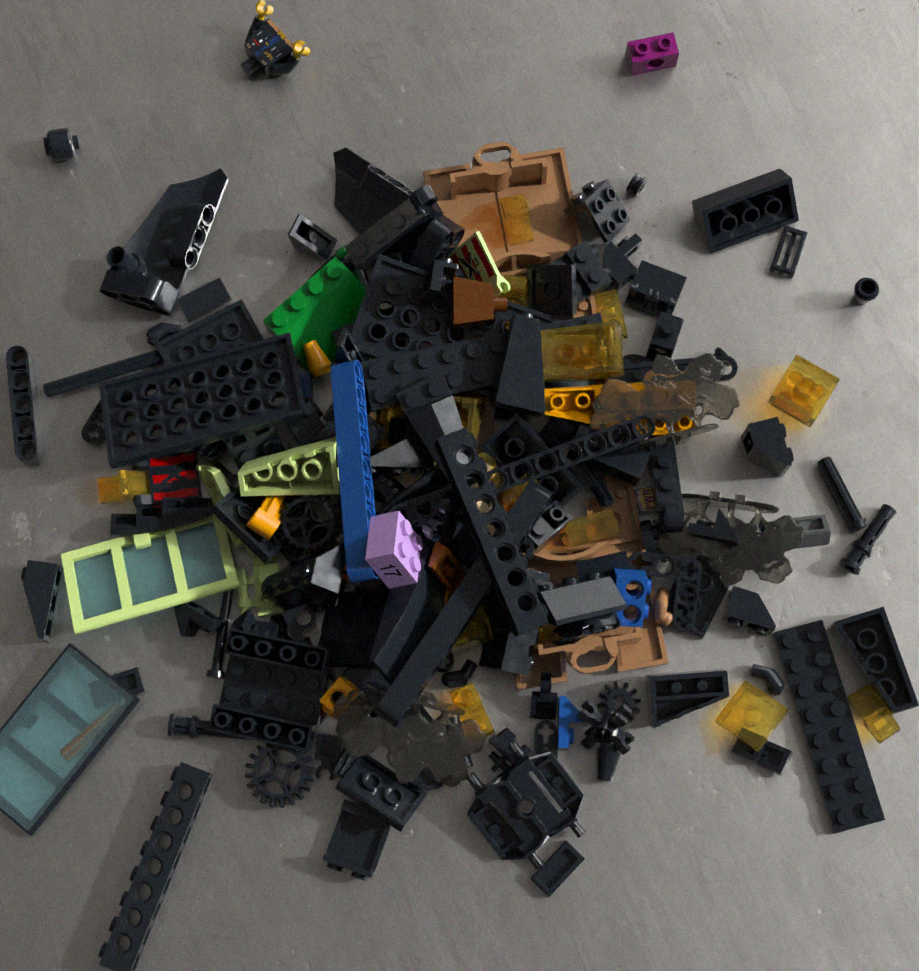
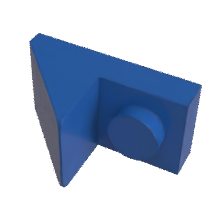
M559 696L558 750H568L569 744H574V728H569V724L589 725V723L583 722L577 717L580 711L565 696Z

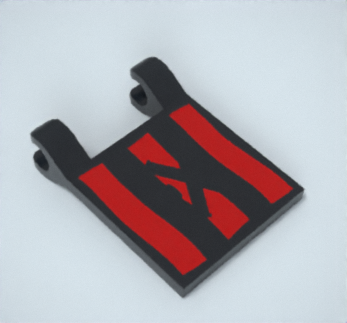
M194 450L172 453L130 464L131 470H140L148 467L151 495H135L133 497L135 507L137 508V505L162 504V497L202 498L200 477L196 469V465H198L197 452Z

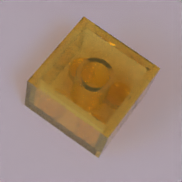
M796 354L767 403L810 428L840 379Z

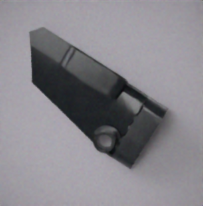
M348 147L333 153L336 178L334 206L360 234L407 200L414 192V190ZM443 214L433 217L428 226L392 253L387 254L386 257L395 260L398 258L400 262L426 271L434 260H438V258L449 259L448 255L457 249L464 236L465 229Z
M220 168L197 179L170 184L125 247L116 246L108 252L106 260L111 268L106 271L99 291L127 305L148 312L171 316L188 270L193 269L199 260L229 179Z

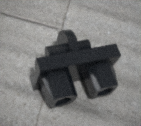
M507 727L497 735L493 734L488 741L502 754L501 757L494 751L489 754L488 757L495 763L491 767L493 772L499 767L503 771L510 767L505 762L506 760L511 764L516 762V757L507 746L517 736ZM525 744L521 747L524 752H533Z

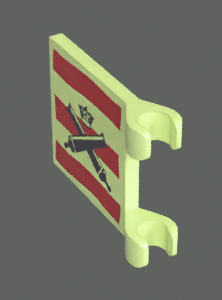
M479 231L475 232L448 255L449 259L453 260V263L459 264V268L464 272L466 279L493 284V293L495 295L504 294L510 290L509 283L500 275Z

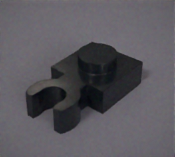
M318 733L314 759L322 761L321 765L316 769V778H321L322 770L327 769L330 772L329 780L335 779L336 776L331 773L334 762H336L343 750L345 736Z

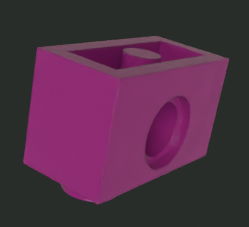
M674 32L627 42L625 57L630 76L676 67L679 50Z

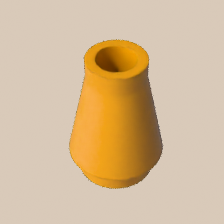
M316 340L302 346L309 373H312L314 378L331 371L330 364L332 363L319 347Z

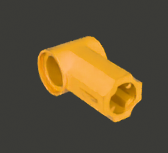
M266 496L246 526L268 541L281 522L279 519L282 513L279 510L285 509L286 506L282 504V501L286 496Z

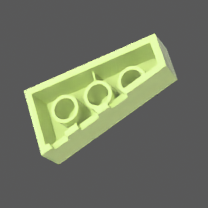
M336 437L245 462L237 472L241 496L340 494Z

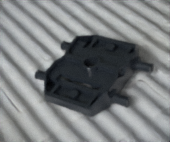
M515 740L507 748L516 757V762L485 785L480 781L475 772L471 773V777L470 775L466 777V780L475 790V795L467 810V816L502 860L528 858L535 869L540 868L539 865L542 866L544 864V861L537 854L536 850L550 837L561 832L566 827H570L577 838L581 837V833L583 835L586 832L578 821V815L584 802L585 794L550 749L527 753L523 751ZM531 770L563 810L559 813L529 774ZM492 800L501 810L504 816L508 819L511 825L515 828L518 834L522 837L523 841L519 838V836L515 833V831L508 824L505 818L501 815L498 809L494 806V804L491 802ZM530 801L534 805L533 810L530 813H522L519 810L521 802Z

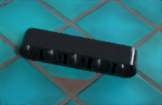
M16 345L8 349L6 353L14 449L16 457L28 467H35L43 460L35 365L33 357L24 347ZM19 356H25L21 363H15ZM27 379L24 386L18 387L20 380ZM24 402H29L26 410H20V406ZM32 425L29 433L22 434L24 427ZM34 449L31 457H24L27 450Z

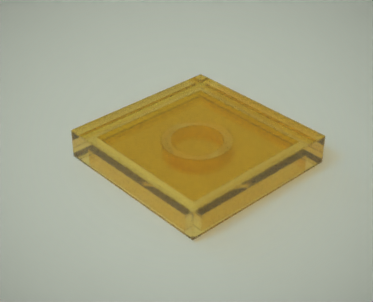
M745 680L715 721L758 752L788 713V708Z

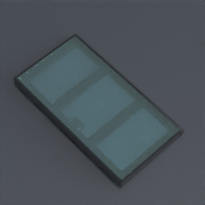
M72 643L66 646L0 729V811L30 836L35 834L141 700L138 695L134 694Z

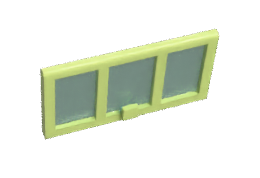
M214 514L187 525L163 531L125 535L61 554L73 630L76 635L240 587L228 532L225 525Z

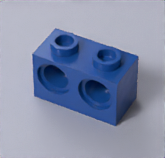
M614 568L613 582L626 602L627 607L633 606L636 608L631 614L623 613L624 610L616 612L621 626L642 627L643 619L648 618L649 606L645 604L646 595L651 593V579H648L644 570ZM630 582L639 583L637 588L633 590L626 589L627 584Z

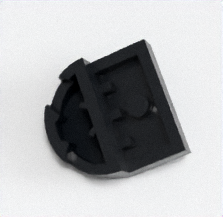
M612 612L561 624L556 629L560 638L573 635L574 639L619 628L621 623L617 613Z

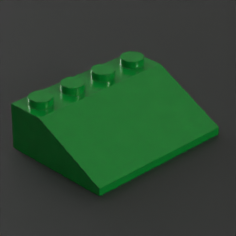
M335 256L263 320L264 325L273 337L290 332L296 360L308 373L309 369L302 346L313 340H316L319 347L331 361V366L335 363L336 345L331 332L356 321L366 289ZM310 373L311 376H312V378H313L314 380H316V379L318 378V377L314 378L313 374Z

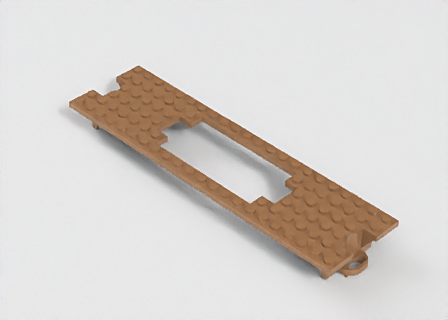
M506 142L485 144L474 154L472 160L473 170H471L470 163L423 171L424 184L430 185L438 197L437 203L442 209L443 215L465 229L464 236L458 247L475 232L479 231L500 275L509 283L510 290L507 293H500L499 295L493 293L494 296L511 298L528 295L527 265H547L562 257L566 251L583 242L578 216L575 215L568 218L564 211L571 203L570 199L573 197L564 147L520 155L517 147H513ZM501 150L510 152L509 158L502 159L497 163L491 161L483 162L480 157L482 154ZM594 296L578 304L577 314L572 315V318L597 313ZM451 329L453 340L459 341L463 338V333L460 329ZM608 363L583 367L584 378L589 381V375L593 369L600 366H608ZM599 373L594 377L597 385L608 383V377L603 373ZM465 392L463 397L469 430L477 442L476 452L479 458L483 457L487 471L498 466L480 445L495 432L490 400L471 392ZM594 425L599 430L606 428L603 426ZM615 429L612 434L619 436L623 441L622 431ZM494 473L490 477V481H493L496 488L502 486L504 479L500 473ZM604 474L606 486L614 498L612 506L602 508L596 497L584 499L588 524L563 528L547 546L534 554V557L527 562L528 569L550 574L549 582L559 584L562 583V578L576 576L579 579L576 562L621 551H626L628 559L634 552H646L640 530V520L633 485ZM504 490L498 493L499 506L503 505L508 514L510 508L507 492ZM519 548L518 551L521 552L523 555H525V553L522 551V549ZM639 555L637 559L631 562L632 565L636 566V570H640L641 566L649 567L648 562L642 561V556ZM647 576L648 579H651V593L646 595L645 604L649 606L648 618L643 619L642 627L620 626L616 629L588 635L580 640L566 641L561 646H557L552 642L561 641L563 638H560L559 634L552 633L560 625L545 624L539 627V639L534 647V662L529 675L525 676L514 673L517 691L540 687L541 672L551 673L552 685L568 682L565 657L568 664L575 671L584 675L606 671L614 661L617 673L668 664L661 623L658 624L654 619L656 598L651 576ZM630 582L627 584L626 589L633 590L637 588L639 583ZM629 606L623 613L631 614L636 608ZM589 651L605 652L610 657L608 664L589 668H580L576 663V659L581 655H586Z

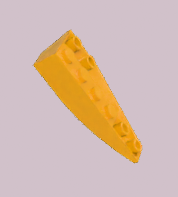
M692 380L544 389L545 415L603 427H609L637 416L646 415L655 422V431L652 435L697 433L696 383ZM639 420L636 424V430L639 434L643 435L648 430V425L644 420Z

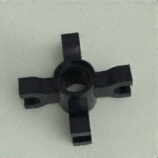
M588 699L581 705L583 710L578 713L577 717L593 727L585 731L584 734L587 737L580 744L589 750L596 743L603 745L613 743L622 755L629 752L631 747L628 744L633 742L635 737L619 727L627 724L628 719L625 717L631 714L632 710L623 704L615 712L607 709L599 711L591 700Z

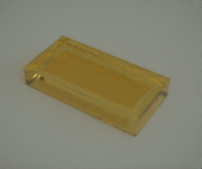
M612 508L571 520L564 527L571 548L620 534Z

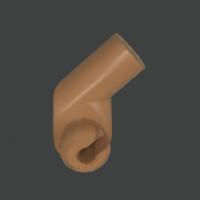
M659 588L655 599L654 619L658 624L662 623L664 626H668L673 618L672 614L667 612L670 591L667 588Z

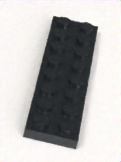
M823 620L773 632L774 643L833 834L885 820Z

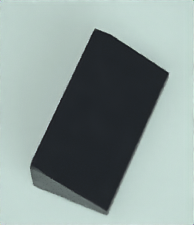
M626 551L576 562L579 579L585 578V573L600 571V575L611 576L613 580L614 568L630 569Z

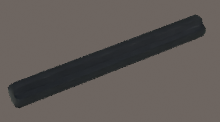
M153 350L45 383L43 389L47 397H53L161 364L163 358L158 350Z

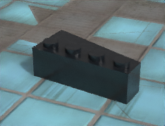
M884 606L833 622L831 626L890 715L919 706Z

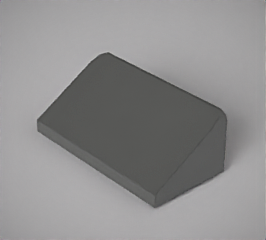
M825 514L775 520L781 550L821 546L830 543L831 531Z

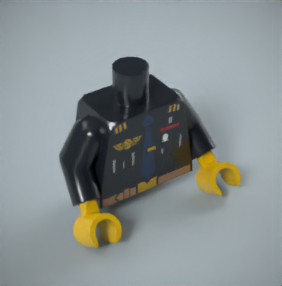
M258 1L256 3L255 9L258 15H255L245 39L244 48L248 59L241 63L240 66L248 76L257 69L266 77L289 74L301 61V56L306 57L310 54L309 48L304 47L302 49L303 45H305L304 41L297 40L293 44L269 18L265 19V16L273 13V7L269 5L265 11L263 10L265 1Z

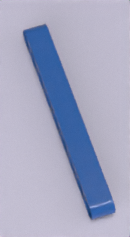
M352 360L332 365L331 381L346 568L349 580L352 583L378 579L379 576L365 560L370 517L376 515L364 376L360 362Z

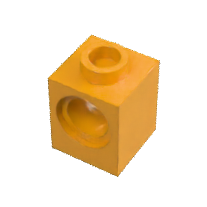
M342 675L319 700L323 704L321 708L329 716L334 717L336 715L339 718L362 691ZM336 691L342 692L345 695V703L343 705H338L334 702L333 694Z

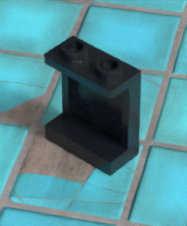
M344 799L337 824L322 860L327 861L326 867L339 872H341L342 868L352 870L351 876L364 881H366L367 876L373 878L391 826L361 805Z

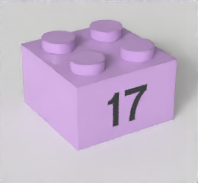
M400 511L370 517L365 556L367 563L389 589L417 583L418 572L421 570L420 552L423 549L421 536L417 535L410 522L403 517Z

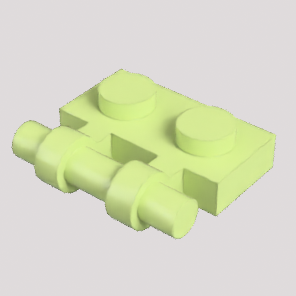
M278 563L258 567L253 566L254 576L252 577L246 576V568H236L240 581V587L238 588L239 600L237 601V609L240 610V615L249 608H257L259 617L272 616L273 614H282L284 612L283 609L260 601L262 596L261 585L267 576L280 570ZM248 586H255L256 599H249Z

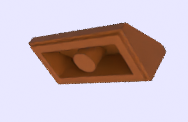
M436 542L428 566L447 591L453 595L466 574L449 548Z

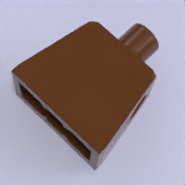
M453 277L450 282V329L491 323L494 312L507 311V297H493V284Z

